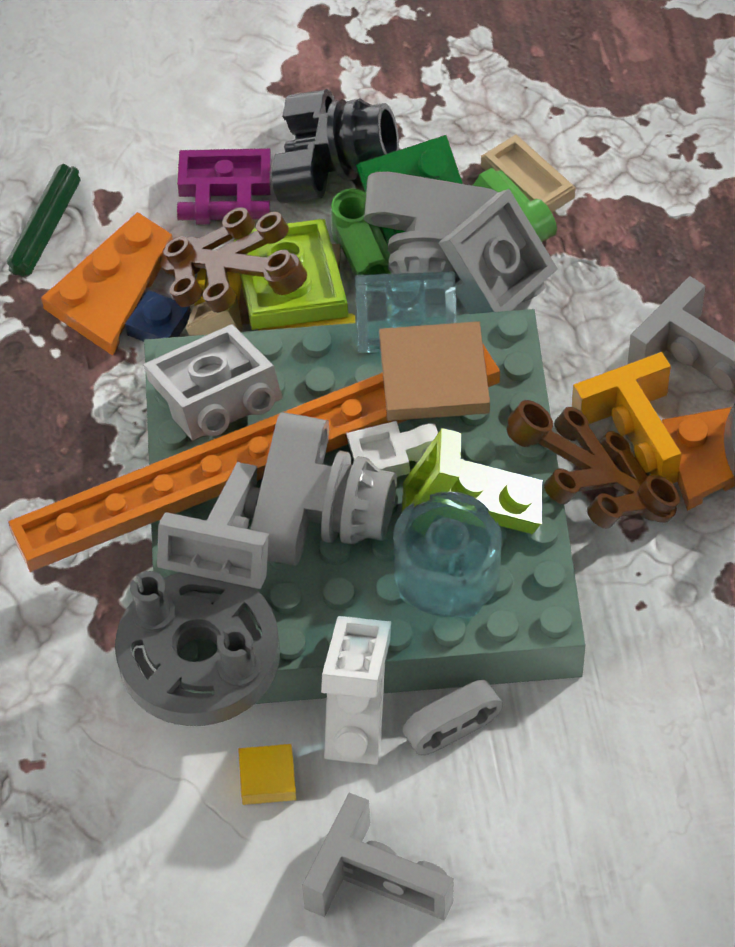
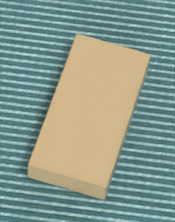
M517 134L481 155V167L485 171L493 168L495 171L502 170L530 201L536 198L542 200L551 212H554L575 198L576 187Z

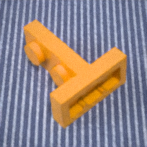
M662 352L573 384L571 407L580 410L588 419L589 424L612 416L615 427L620 435H627L632 442L636 460L645 473L650 472L651 475H660L672 484L678 482L681 452L650 403L653 400L667 396L671 365Z

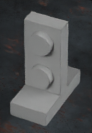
M689 276L631 333L628 364L660 352L664 353L667 350L680 363L687 366L690 365L709 377L720 389L735 394V342L698 319L702 314L705 285Z
M237 462L207 520L164 513L158 524V568L261 589L267 573L269 534L248 529L249 519L254 517L260 488L256 487L257 466Z
M349 792L302 884L304 909L325 917L342 881L345 880L445 921L453 904L454 878L447 876L442 868L427 861L414 863L399 857L390 847L377 841L362 842L370 827L369 800Z

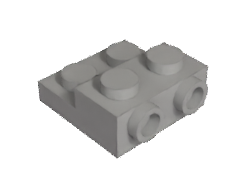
M510 189L498 192L439 242L440 247L460 277V280L452 288L468 314L514 311L519 303L539 295L546 288L544 281L558 269Z
M233 324L143 364L148 381L168 402L172 418L192 441L201 436H217L227 429L229 423L246 415H262L273 407L274 402L283 399L274 365Z

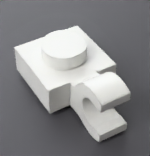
M397 421L349 432L347 433V439L353 462L358 456L366 457L379 470L395 472L398 477L410 474L409 460L418 462L438 434L435 424H425L413 430L400 433Z

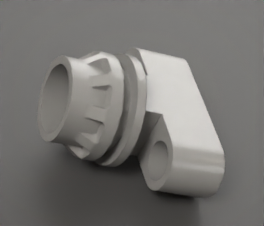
M376 172L368 176L364 220L375 226L405 231L392 236L388 241V251L390 253L388 269L396 280L394 293L398 298L421 305H443L452 303L457 299V294L452 286L460 280V277L443 252L439 242L496 195L497 191L394 172Z
M281 412L275 425L251 530L269 534L268 561L297 566L300 561L309 522L321 524V536L324 542L333 543L338 533H340L341 542L354 545L367 538L384 541L390 526L395 503L396 473L379 470L366 457L358 456L354 460L353 465H351L350 453L344 451L337 453L332 466L323 465L329 436V421Z

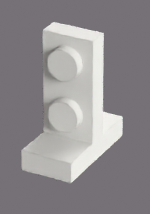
M337 617L322 673L321 693H327L324 759L378 765L381 748L384 671L391 636V621Z

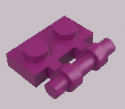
M271 148L179 150L178 194L179 197H195V202H177V220H195L196 225H210L211 220H223L227 213L240 207L246 208L252 219H260L265 214L270 213V201H252V196L271 195ZM211 196H237V201L211 202Z

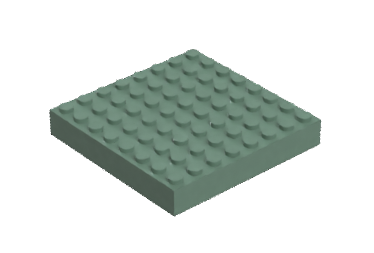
M535 309L241 332L274 365L283 399L274 402L273 407L262 415H246L229 423L227 429L217 436H201L193 441L174 421L168 402L148 381L145 372L149 465L382 373L379 329L480 321L482 343L500 370V383L488 387L490 413L409 419L398 424L399 431L402 433L425 424H435L438 433L441 428L461 433V460L542 480L541 525L533 534L439 510L434 511L421 530L401 526L403 482L409 474L397 477L392 518L384 541L367 538L354 545L342 543L340 533H338L333 543L324 542L321 536V524L309 522L298 565L294 566L267 560V573L261 589L255 588L265 598L273 611L280 640V660L276 675L265 694L255 704L327 698V693H321L322 673L338 616L391 621L390 643L385 660L383 694L464 687L477 680H486L490 685L583 677L586 644L565 506L551 499L544 489L545 481L556 469H559L557 454L540 444L531 445L530 447L519 446L511 440L506 430L509 415L524 400H531L540 404L550 414ZM206 335L144 340L145 363ZM347 444L325 453L323 465L332 466L339 451L349 452L351 465H353L354 462L349 445ZM409 460L410 472L417 462ZM262 479L257 481L256 487L261 488ZM219 496L176 514L207 520ZM252 518L249 519V530H251ZM158 520L151 523L153 571L165 578L180 572L157 567L158 524L160 522ZM245 607L244 610L250 615V617L252 618V620H253V622H254V624H255V626H256V629L259 630V632H260V634H261V636H262V632H261V630L258 628V625H257V623H256V621H255L253 615H252V614L250 613V611ZM208 639L192 640L183 646L179 657L189 662L205 661L218 651L217 644ZM189 690V692L193 693H212V695L214 694V691Z

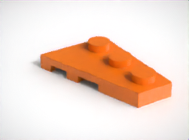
M137 212L41 297L44 310L113 356L120 344L119 336L125 327V323L136 309L145 289L152 286L162 268L160 266V258L165 246L173 240L172 234Z
M732 407L662 419V423L681 452L678 485L687 511L702 504L703 498L721 488L727 491L735 487V477L729 467L724 447L725 425Z

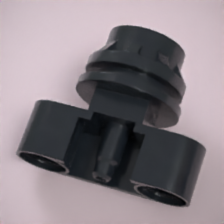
M329 89L288 95L285 100L282 117L284 121L286 120L290 132L295 135V140L287 141L284 144L285 153L275 154L272 168L274 194L281 204L323 198L329 172L337 171L338 175L345 181L354 180L359 175L356 166L359 163L398 151V128L390 106L386 103L372 105L361 98L350 101L344 99L335 100Z

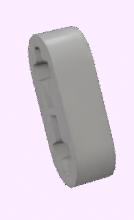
M477 680L415 712L407 719L402 731L418 755H429L490 723L501 712L503 703L488 681Z

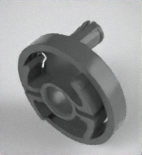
M144 571L136 575L139 586L134 580L130 583L133 601L127 607L120 620L115 639V654L120 675L126 690L133 700L154 717L183 726H206L221 723L240 715L253 706L270 687L280 660V640L277 623L273 611L265 598L252 587L182 572L165 578L154 571ZM245 607H246V608L250 611V613L253 615V617H254V619H255V621H256V623H257V625H258V628H259V629L261 630V632H262V636H261L259 630L256 629V626H255V624H254L252 618L250 617V615L244 610ZM208 639L217 644L218 651L205 661L189 662L179 657L183 646L192 640ZM144 645V649L148 657V660L156 669L155 672L150 668L149 664L147 663L142 648H136L133 657L132 652L136 646ZM189 690L214 691V694L212 695V693H193L189 692Z

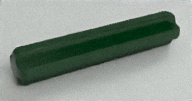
M60 164L54 171L7 259L8 269L13 275H20L26 278L32 274L81 181L79 170L76 167Z

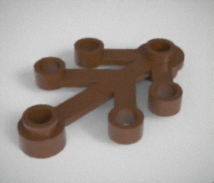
M243 207L233 209L223 218V227L200 238L193 236L174 238L165 246L160 258V266L164 272L176 278L169 291L180 307L193 305L203 294V298L210 309L216 313L229 309L237 298L229 284L227 272L265 277L274 293L278 295H286L296 291L307 279V271L297 255L289 253L287 250L276 251L268 258L245 255L266 244L276 243L287 235L289 227L279 212H270L262 216L256 223L257 231L251 233L255 227V222L247 209ZM231 239H238V240H236V241H234V242H232V243H230V244H228V245H226V246H224V247H222V248H220V249H218V250H216V251H215V250H212V249H214V248H216V247H218V246H220V245H222V244H224V243L230 241ZM200 268H204L207 271L209 286H207L204 292L195 279V274L200 271Z
M522 401L509 415L506 429L507 434L517 445L530 447L531 445L540 444L583 469L568 471L559 468L552 473L545 481L544 489L554 501L560 504H567L577 492L614 487L626 495L613 498L611 495L601 493L587 507V514L592 522L604 529L611 528L622 516L639 514L649 521L666 523L675 516L677 505L680 502V496L675 486L660 475L652 474L647 476L630 451L628 441L619 433L609 431L599 441L590 429L586 416L574 407H566L555 419L554 426L559 434L552 431L553 420L548 411L534 401ZM577 440L581 447L577 446L571 441ZM619 464L624 472L618 470L616 465Z

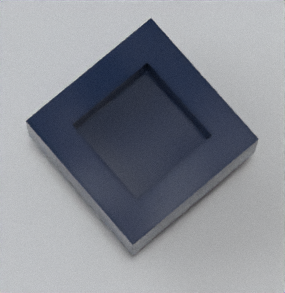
M148 290L125 323L127 335L143 342L146 339L179 337L188 323L191 308L190 306L180 307L174 299Z

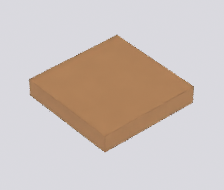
M480 321L379 329L387 421L490 413V398Z

